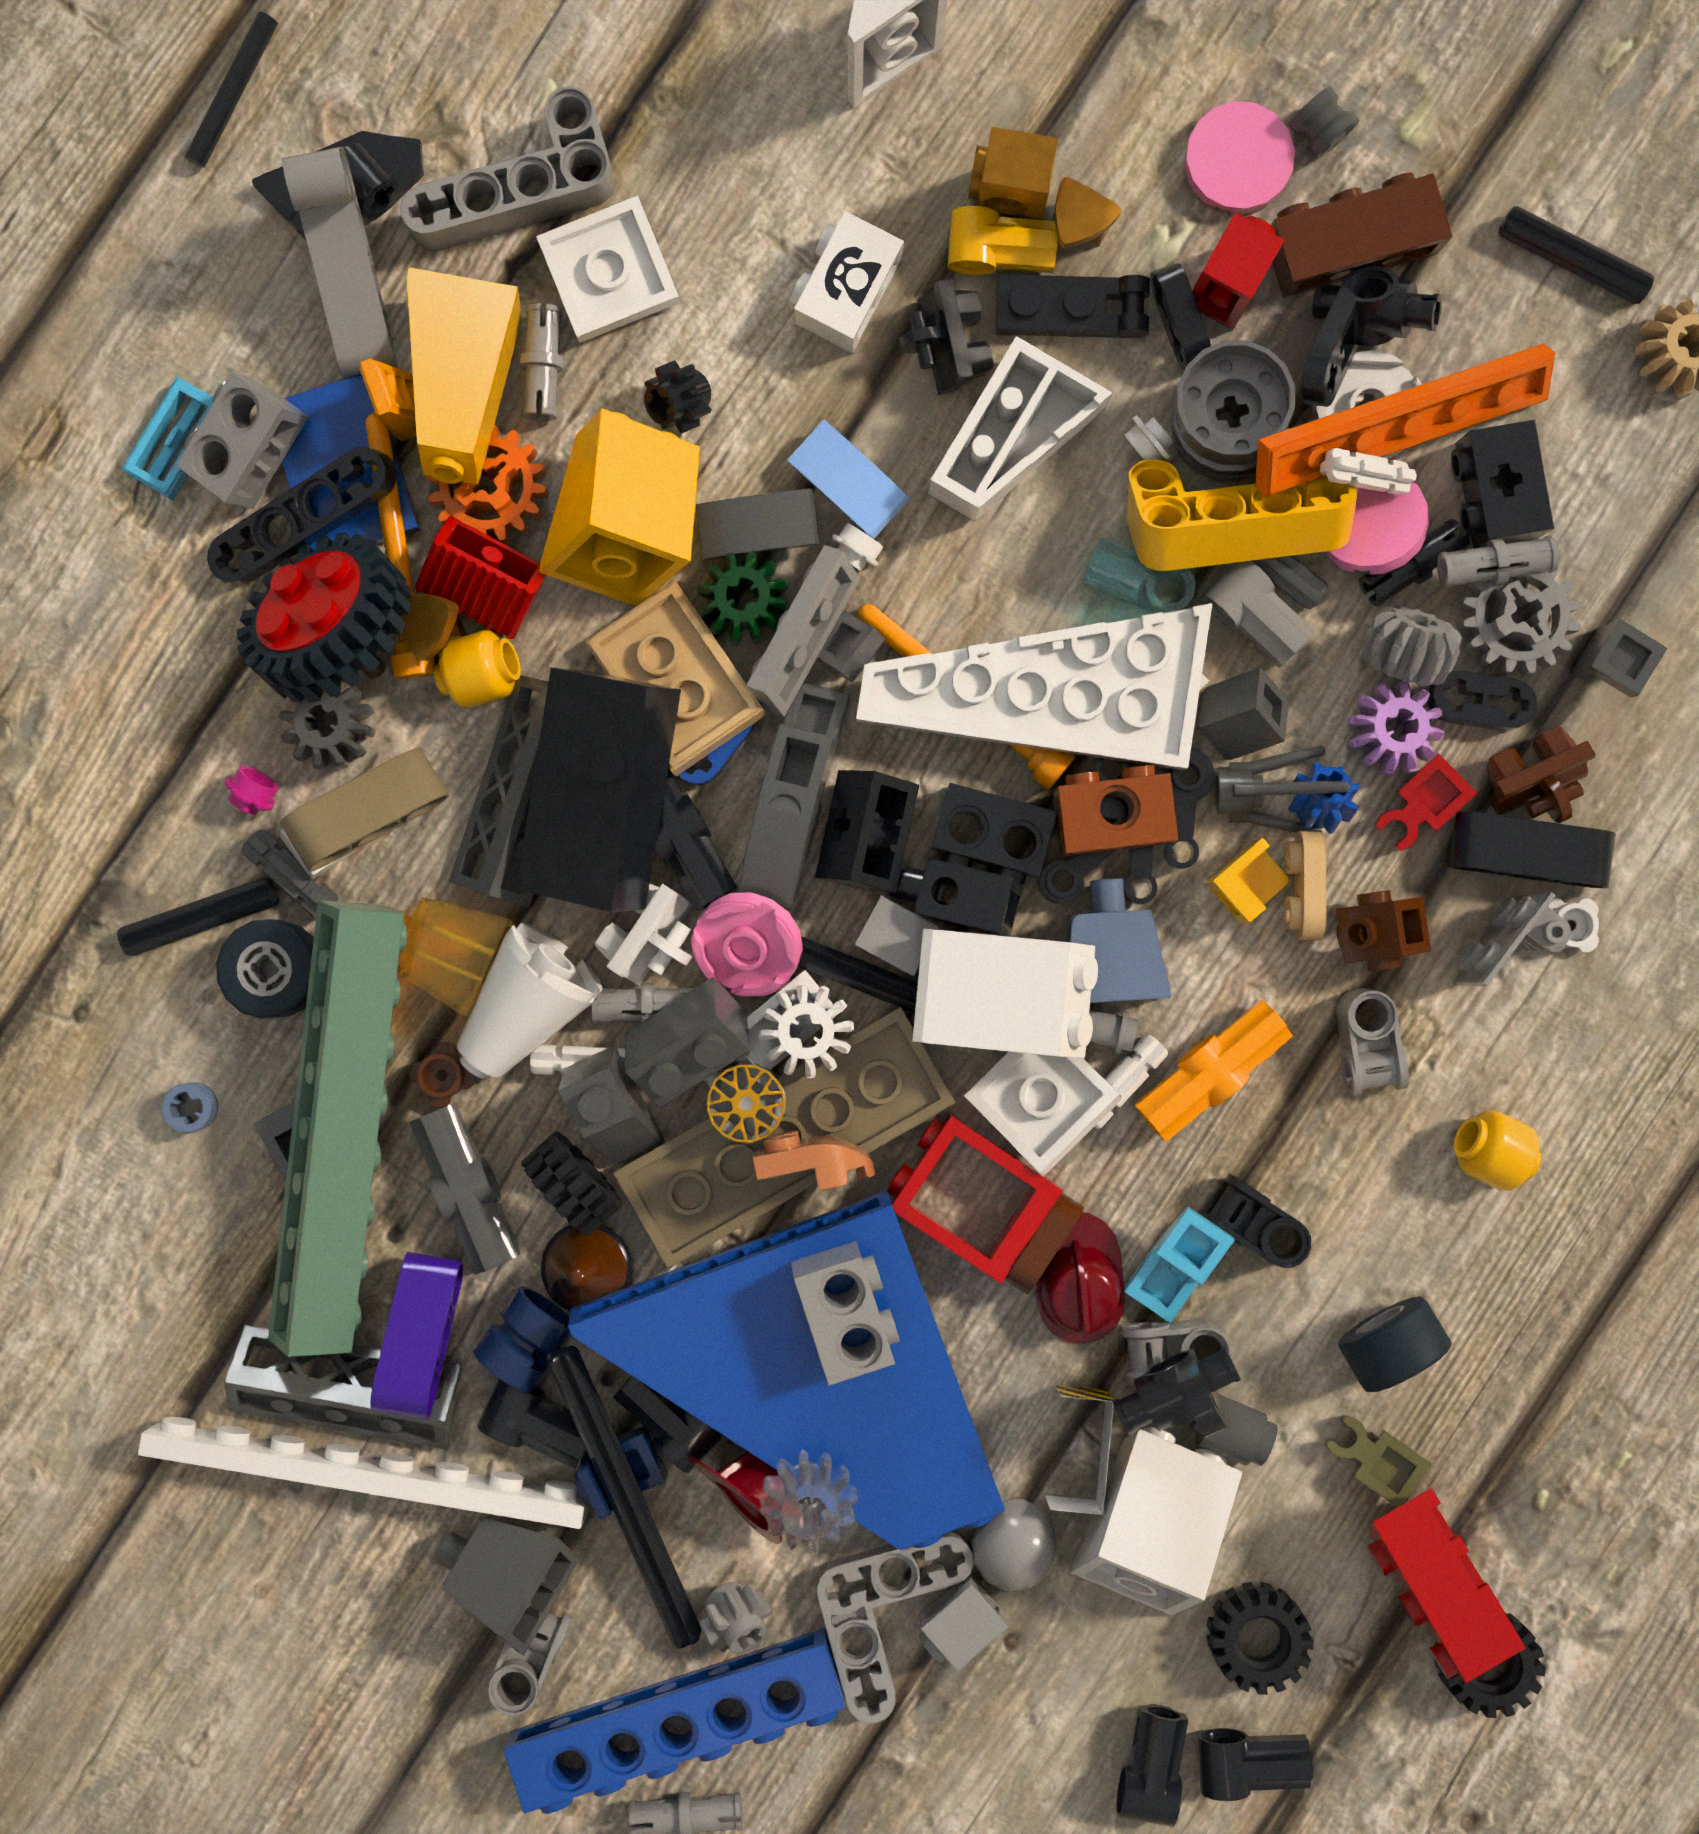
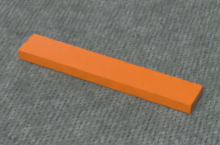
M1543 343L1258 439L1255 487L1267 497L1325 477V475L1320 473V464L1325 461L1326 452L1333 448L1348 450L1350 453L1358 452L1383 457L1546 401L1549 396L1556 352Z

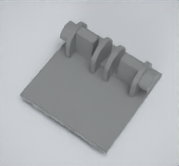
M1552 892L1518 896L1516 900L1510 897L1503 902L1490 920V923L1495 927L1483 943L1479 941L1474 942L1460 958L1457 967L1462 971L1453 983L1457 986H1488L1517 947L1522 950L1559 949L1565 946L1571 936L1570 926L1564 918L1548 907L1556 895Z

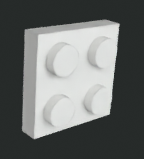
M638 195L536 236L579 343L680 303L678 293Z
M1008 1052L964 1095L1043 1177L1123 1099L1083 1058Z

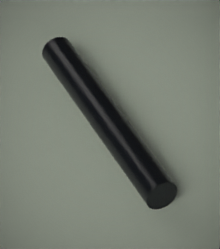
M260 11L257 13L184 156L188 161L201 168H205L278 26V22L266 13Z

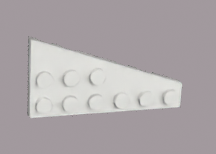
M1212 603L1169 613L1159 612L1142 615L1140 618L1112 623L1102 622L1028 635L998 643L971 645L964 649L947 652L926 653L864 664L856 721L1186 771L1189 765Z

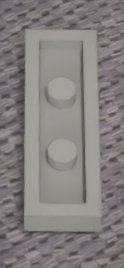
M827 545L823 546L816 561L806 570L802 586L790 608L781 615L777 631L765 653L757 659L752 668L751 678L746 686L766 711L785 717L861 579L842 550Z

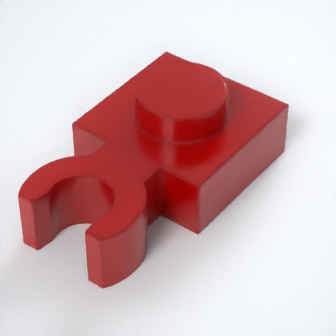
M1437 753L1433 759L1429 760L1396 791L1407 804L1401 809H1391L1382 813L1377 819L1375 826L1382 830L1390 821H1402L1406 826V834L1395 844L1402 851L1409 848L1415 842L1418 836V826L1424 820L1437 831L1468 803L1477 792Z

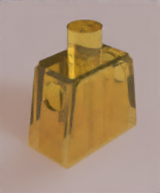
M422 897L413 916L404 913L403 921L407 929V942L404 951L399 954L397 974L457 1013L469 1017L504 936L515 925L517 920Z

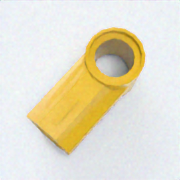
M963 206L953 209L951 212L947 267L952 272L969 276L989 275L994 273L996 269L1053 273L1058 246L1055 221L1000 217L999 212L982 206Z

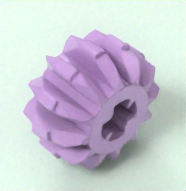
M1404 681L1397 683L1393 692L1386 683H1381L1374 687V698L1366 695L1359 697L1356 704L1364 715H1353L1347 721L1348 726L1362 730V735L1351 739L1349 746L1352 749L1363 745L1367 746L1369 750L1361 761L1366 767L1374 764L1381 757L1380 768L1384 775L1393 774L1398 764L1405 773L1416 771L1417 758L1429 761L1435 756L1433 748L1427 741H1439L1444 736V731L1430 726V721L1442 716V710L1440 708H1433L1426 711L1422 707L1429 699V692L1421 690L1410 699L1411 688L1409 683L1406 684ZM1398 717L1400 721L1397 723V726L1404 725L1405 735L1392 739L1390 736L1394 731L1387 732L1386 722Z

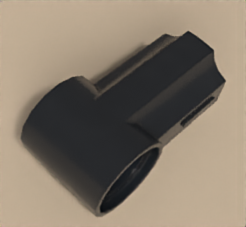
M632 1375L613 1396L620 1405L654 1436V1443L661 1453L685 1473H690L694 1468L687 1459L689 1456L701 1461L724 1436Z
M499 1379L477 1424V1428L488 1437L512 1447L525 1445L576 1469L585 1451V1447L568 1408L545 1398V1392L535 1386L531 1393L518 1390Z
M1139 1705L1129 1765L1124 1764L1118 1783L1116 1800L1118 1817L1170 1827L1176 1825L1182 1797V1780L1179 1770L1188 1725L1186 1714L1162 1705Z
M1230 1728L1208 1729L1199 1733L1200 1791L1206 1798L1218 1801H1237L1247 1798L1252 1790L1311 1788L1313 1765L1309 1740L1305 1734L1248 1736L1243 1731Z

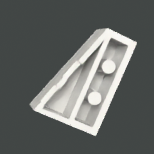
M1016 336L932 476L928 494L976 521L1103 412L1112 392Z

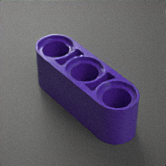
M412 1252L406 1253L401 1266L374 1377L370 1399L371 1410L425 1420L429 1419L438 1390L461 1290L464 1270L463 1261Z

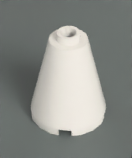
M520 923L517 929L513 925L504 936L457 1043V1048L462 1055L460 1058L461 1064L470 1073L482 1079H486L488 1076L502 1077L596 1001L603 988L600 979L583 959L575 967L564 956L569 947L545 931L524 923Z

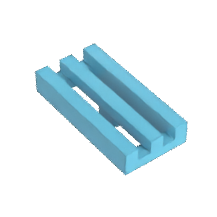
M177 376L121 470L174 501L189 476L176 466L185 451L184 448L165 480L161 481L206 406L208 408L196 428L202 423L213 404V397ZM186 395L191 397V402L177 425L173 427L149 472L147 473L142 470Z

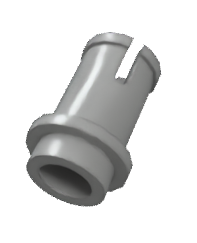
M1089 1009V1015L1093 1022L1090 1042L1114 1047V1053L1120 1054L1121 1049L1132 1052L1139 1019L1128 1017L1129 1012L1123 1011L1122 1016Z

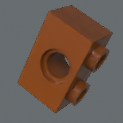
M1154 765L1121 769L1122 779L1100 781L1099 772H1086L1065 776L1066 785L1058 786L1053 790L1061 856L1164 845L1178 841L1171 774L1155 775ZM1117 795L1126 802L1128 817L1123 824L1113 825L1102 817L1100 805L1105 796Z

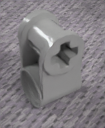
M1355 988L1347 991L1340 997L1336 1006V1017L1342 1050V1074L1348 1094L1351 1097L1359 1096L1363 1089L1394 1085L1397 1090L1407 1088L1409 1084V1071L1405 1051L1402 1046L1398 1011L1395 1003L1388 995L1376 990ZM1371 999L1376 1004L1378 1010L1377 1018L1371 1026L1363 1029L1356 1022L1355 1011L1360 1003Z
M1206 1319L1172 1321L1171 1323L1166 1321H1142L1125 1324L1120 1327L1121 1336L1127 1338L1130 1371L1126 1372L1125 1379L1129 1385H1134V1379L1144 1375L1149 1368L1176 1353L1189 1350L1192 1341L1202 1335L1216 1338V1352L1225 1347L1231 1357V1347L1228 1339L1215 1323ZM1148 1342L1150 1352L1149 1363H1147L1146 1343Z
M548 1613L525 1655L515 1651L505 1641L502 1642L504 1646L488 1687L490 1702L496 1710L504 1715L516 1716L524 1714L532 1708L539 1696L551 1664L554 1665L573 1616L565 1613L562 1617H558ZM510 1672H519L529 1680L531 1689L522 1694L513 1693L505 1686L503 1676Z

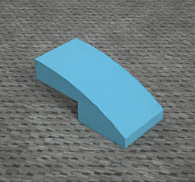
M1187 1206L1124 1286V1292L1171 1323L1199 1283L1203 1285L1235 1241L1234 1237Z

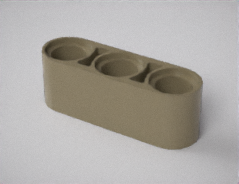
M415 748L302 805L286 815L279 823L307 870L311 872L338 860L423 815L445 801L449 794L422 749Z

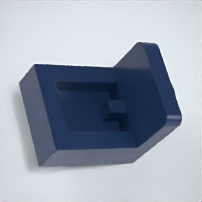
M644 1426L617 1436L641 1492L666 1482L668 1471L648 1430ZM585 1449L575 1475L577 1491L582 1501L586 1505L592 1504L598 1518L603 1519L611 1515L612 1508Z

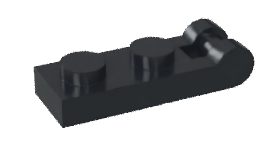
M998 274L995 335L1105 338L1145 337L1149 334V316L1144 314V299L1150 296V278L1144 275L1081 277ZM1107 300H1122V314L1106 315Z

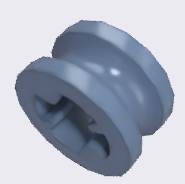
M198 1082L179 1084L171 1088L164 1096L161 1106L162 1116L167 1125L175 1131L182 1133L199 1131L210 1126L216 1118L218 1099L213 1090L205 1084ZM186 1092L191 1100L200 1099L202 1102L203 1110L195 1112L199 1119L194 1123L190 1115L181 1116L178 1112V1104L186 1102L182 1098V1095Z

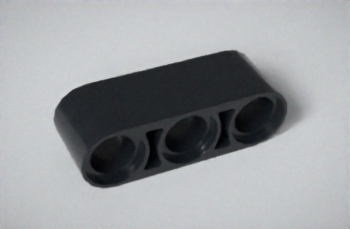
M1460 811L1455 816L1449 867L1557 884L1607 889L1610 882L1616 833L1559 823Z

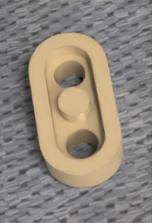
M1298 830L1295 840L1287 841L1285 845L1286 874H1293V896H1287L1285 901V925L1287 929L1295 930L1297 940H1322L1326 928L1325 837L1321 830Z

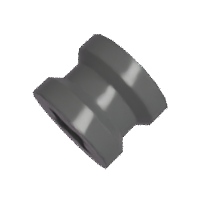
M1330 86L1312 98L1288 125L1296 135H1304L1309 140L1310 152L1316 159L1322 158L1336 147L1360 121L1352 111H1343L1337 104L1338 95Z

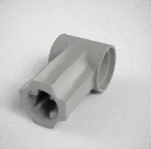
M1254 562L1232 563L1201 595V599L1204 605L1212 603L1211 613L1218 620L1233 630L1239 629L1280 668L1303 647L1315 631L1274 593L1275 586L1273 582Z

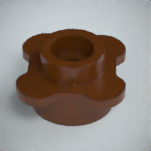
M448 1042L437 1044L432 1055L423 1061L414 1062L409 1070L410 1079L414 1083L419 1084L421 1090L428 1095L429 1104L436 1108L448 1106L451 1102V1097L460 1089L471 1088L476 1079V1076L461 1064L456 1056V1047ZM440 1070L447 1072L445 1080L438 1078L437 1074Z

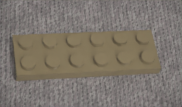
M898 1007L843 1039V1041L851 1045L849 1053H841L833 1047H829L827 1052L837 1063V1068L833 1071H829L820 1056L814 1058L816 1066V1076L814 1078L806 1077L805 1062L796 1066L792 1075L784 1073L778 1078L786 1094V1111L779 1126L769 1136L798 1130L800 1140L817 1136L841 1138L855 1144L868 1154L956 1102L922 1043L912 1042L913 1027L902 1008ZM710 1117L621 1167L613 1174L666 1267L669 1269L817 1183L815 1169L757 1180L753 1156L758 1148L764 1147L763 1141H765V1138L753 1143L735 1142L722 1136L712 1125Z

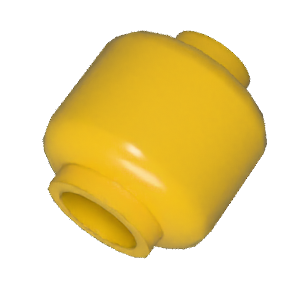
M482 630L450 640L447 647L440 651L439 664L434 667V678L440 692L444 696H450L457 705L465 709H471L508 697L513 691L515 681L521 675L519 658L512 643L506 638L501 639L499 635L490 630Z
M1485 1110L1476 1116L1466 1119L1459 1127L1454 1139V1151L1457 1155L1460 1169L1469 1177L1498 1190L1511 1191L1521 1186L1526 1180L1534 1177L1541 1164L1540 1142L1536 1131L1526 1123L1496 1110Z

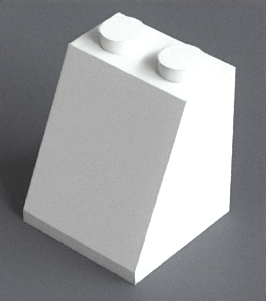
M923 929L912 1042L1057 1057L1085 1058L1086 1046L1089 1044L1093 1032V1022L1089 1015L1091 990L1094 988L1098 978V964L1094 958L1095 946L1061 941Z
M1147 1427L1144 1430H1136L1124 1439L1106 1482L1104 1514H1093L1070 1573L1172 1616L1205 1601L1242 1471L1227 1466V1459L1216 1452L1206 1449H1196L1195 1452L1175 1444L1176 1438L1170 1433L1163 1430L1159 1432L1156 1428Z

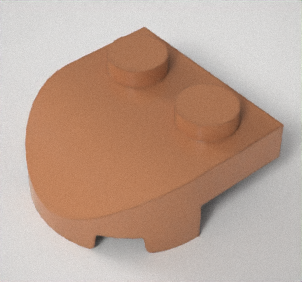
M798 1130L766 1137L765 1141H763L764 1147L758 1148L753 1156L757 1180L815 1169L819 1191L846 1185L848 1183L849 1170L856 1169L858 1179L870 1178L875 1175L872 1159L855 1144L830 1136H817L800 1140Z

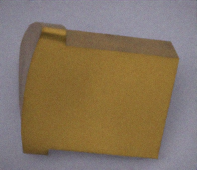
M1064 177L1058 189L1053 216L1060 247L1068 249L1088 241L1100 246L1110 227L1119 218L1121 213L1120 206L1070 177Z
M413 594L406 598L411 604L410 614L400 616V618L406 623L403 632L417 660L428 661L434 656L439 655L440 651L447 647L450 640L467 635L458 615L459 607L457 603L443 597L428 594Z

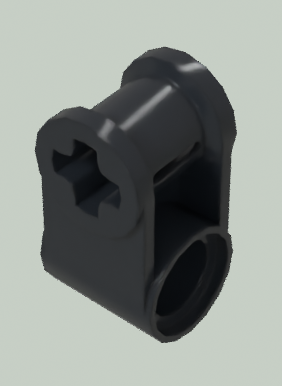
M1229 1173L1225 1179L1228 1186L1211 1213H1203L1202 1216L1234 1237L1236 1244L1241 1247L1242 1245L1246 1246L1270 1263L1281 1268H1292L1300 1265L1308 1257L1311 1250V1236L1308 1229L1300 1221L1270 1203L1271 1199ZM1290 1226L1295 1233L1294 1247L1283 1255L1274 1254L1269 1246L1271 1233L1278 1227Z

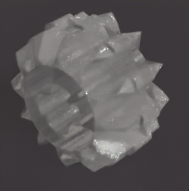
M802 1449L798 1454V1465L795 1466L780 1458V1461L777 1463V1473L779 1476H766L763 1481V1491L767 1496L763 1497L760 1501L761 1514L764 1517L770 1518L768 1521L769 1532L773 1537L786 1534V1544L790 1547L791 1551L799 1545L802 1539L808 1540L809 1547L814 1553L820 1548V1538L826 1537L829 1541L838 1545L841 1539L839 1526L852 1527L855 1515L851 1506L858 1502L856 1487L848 1485L850 1481L849 1470L845 1465L832 1469L831 1456L826 1452L819 1457L816 1463H810L808 1453ZM805 1497H810V1503L814 1502L815 1497L819 1498V1501L813 1505H808V1499H805L803 1504L799 1503V1500Z

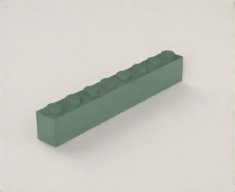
M318 900L268 1340L287 1357L352 1353L354 1334L358 1333L361 1326L362 1315L358 1298L360 1281L366 1277L368 1270V1257L364 1249L366 1230L374 1218V1201L371 1196L373 1173L378 1170L381 1161V1150L377 1141L380 1118L385 1115L387 1109V1092L384 1087L386 1064L391 1061L394 1051V1040L390 1032L392 1011L396 1008L400 999V982L397 977L399 954L404 951L407 942V929L403 921L404 913L382 904Z

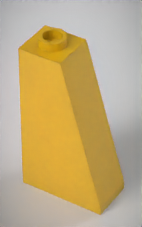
M409 268L406 277L416 436L423 475L431 476L438 481L449 484L465 482L478 485L522 322L518 287Z

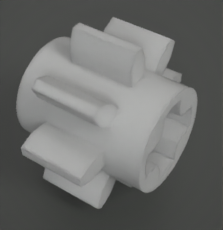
M729 1582L715 1589L707 1597L705 1610L709 1617L700 1621L699 1625L711 1646L717 1644L721 1652L729 1648L732 1654H743L754 1649L764 1640L767 1635V1627L763 1619L769 1617L773 1612L762 1592H755L751 1584L742 1587L738 1582Z

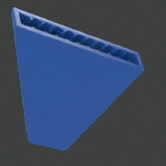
M887 1190L570 1309L568 1328L573 1338L899 1550L911 1546L915 1548L930 1546L939 1541L945 1533L961 1527L977 1528L989 1523L995 1514L1005 1511ZM857 1241L862 1258L871 1255L874 1257L883 1285V1289L873 1292L879 1311L890 1308L900 1342L890 1345L895 1365L829 1386L794 1281L791 1262ZM838 1274L831 1277L826 1282L824 1288L830 1293L842 1294L851 1289L855 1280L849 1275ZM864 1328L851 1329L844 1335L842 1342L852 1347L861 1346L869 1340L871 1332Z

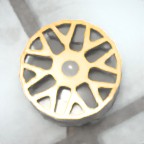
M741 1063L727 1068L714 1080L707 1096V1111L712 1125L722 1136L735 1142L753 1143L768 1137L779 1126L786 1111V1094L780 1079L770 1069L759 1064Z

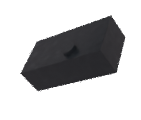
M550 668L516 889L608 912L646 909L681 689L591 671Z

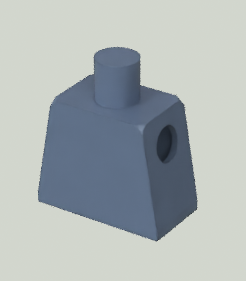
M1122 878L1090 881L1092 913L1069 915L1065 942L1095 946L1094 958L1098 964V978L1094 988L1091 990L1090 1003L1171 998L1170 986L1151 910H1125L1124 879Z

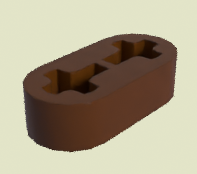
M1062 1192L1004 1280L1028 1295L1077 1222L1084 1206Z

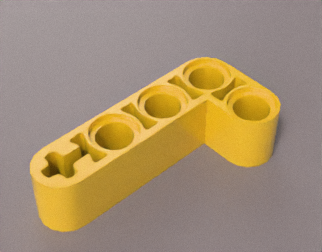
M1147 459L1139 461L1129 471L1127 524L1139 561L1147 568L1156 571H1171L1333 551L1345 546L1351 538L1357 488L1349 486V483L1344 485L1332 483L1325 476L1267 497L1255 487V484L1185 492L1175 466L1160 459Z

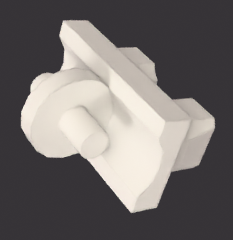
M663 883L660 888L649 884L646 909L634 910L641 916L631 931L628 933L612 922L605 927L595 942V946L610 961L607 965L610 970L639 986L651 969L662 975L673 958L687 966L693 956L680 947L692 929L682 922L693 907V904Z

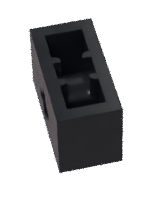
M1535 420L1470 430L1455 443L1456 449H1453L1451 453V468L1455 481L1462 482L1465 503L1461 505L1460 509L1461 525L1468 536H1471L1473 549L1486 547L1490 540L1502 539L1505 544L1535 540L1554 529ZM1494 479L1498 485L1505 484L1507 492L1503 494L1501 488H1492L1490 481Z
M838 770L815 878L859 890L896 893L919 784L877 771Z

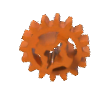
M494 424L487 451L500 452L501 454L496 458H485L480 477L481 480L487 476L497 487L496 491L490 495L482 489L480 484L461 482V486L453 491V484L444 483L431 476H427L426 479L429 483L439 488V491L428 496L429 502L433 507H446L437 517L444 525L448 517L452 516L488 536L496 534L501 543L505 545L509 544L508 531L515 527L524 536L529 533L523 520L527 515L541 519L543 513L535 505L534 501L535 499L548 498L549 496L546 486L536 483V480L542 479L547 475L546 468L543 463L530 464L538 454L533 445L528 444L518 449L521 441L518 432L512 429L504 439H501L500 430ZM521 475H523V491L518 503L515 504L513 502L514 487L522 480ZM481 512L498 513L500 515L499 518L492 520H480L470 516L476 517Z

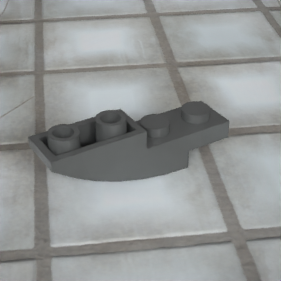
M803 683L786 713L784 723L779 724L753 820L738 893H755L770 898L784 909L792 911L822 810V795L850 704L848 693Z

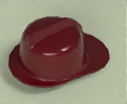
M1085 1212L1081 1213L1077 1222L1036 1283L1037 1305L1043 1323L1053 1335L1067 1342L1087 1344L1101 1340L1116 1328L1124 1312V1279L1121 1252L1116 1235L1105 1221Z
M748 1451L717 1471H714L692 1456L687 1458L695 1468L722 1491L732 1507L754 1530L775 1544L783 1541L782 1534L778 1528L794 1505L795 1481Z

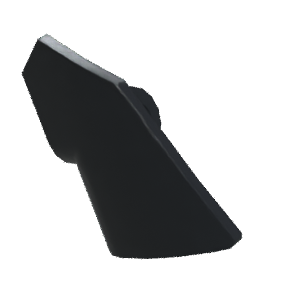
M360 131L318 150L322 151L337 147L344 148L362 219L364 217L374 219L383 215L424 176L422 142L420 139ZM283 166L253 178L252 184L258 192L306 240L299 211L296 212L289 196Z

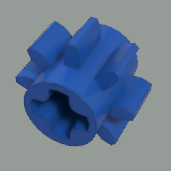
M1314 762L1307 776L1297 774L1293 782L1347 781L1351 785L1348 792L1295 794L1296 796L1289 805L1288 810L1289 812H1296L1297 817L1304 824V829L1325 828L1329 834H1333L1341 820L1350 822L1359 808L1351 800L1360 787L1359 784L1351 782L1349 776L1343 771V767H1322L1319 762Z

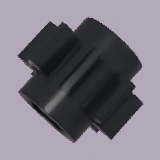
M675 360L655 368L656 377L644 383L647 388L644 394V404L651 419L661 425L663 430L676 425L680 434L700 426L699 418L711 413L712 410L709 407L712 395L711 387L706 377L695 369V365L690 364L680 368Z

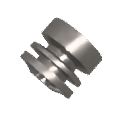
M1248 340L1222 341L1203 349L1185 367L1176 391L1172 414V438L1180 457L1196 473L1216 481H1240L1256 474L1258 439L1287 430L1295 410V384L1286 364L1269 348ZM1231 412L1233 420L1239 421L1238 427L1230 428L1227 420H1221L1222 413Z

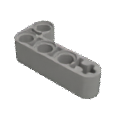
M568 86L561 87L549 96L545 105V118L554 147L420 184L409 189L402 198L400 213L415 242L427 250H443L598 206L605 202L612 195L615 186L614 174L595 108L589 95L582 89ZM571 113H579L585 116L584 122L575 129H566L560 126L562 119ZM585 165H595L601 169L599 175L591 181L583 182L574 178L576 172ZM540 179L548 183L546 190L538 196L529 197L522 194L523 188L532 180ZM485 194L495 197L494 203L489 209L482 212L470 210L471 203L476 197ZM456 204L462 216L454 218L455 213L450 205ZM435 211L433 213L434 223L424 225L426 223L425 214Z
M337 147L282 158L289 196L296 212L299 211L342 377L346 378L361 374L359 366H361L360 362L370 358L393 367H398L386 311L344 148Z

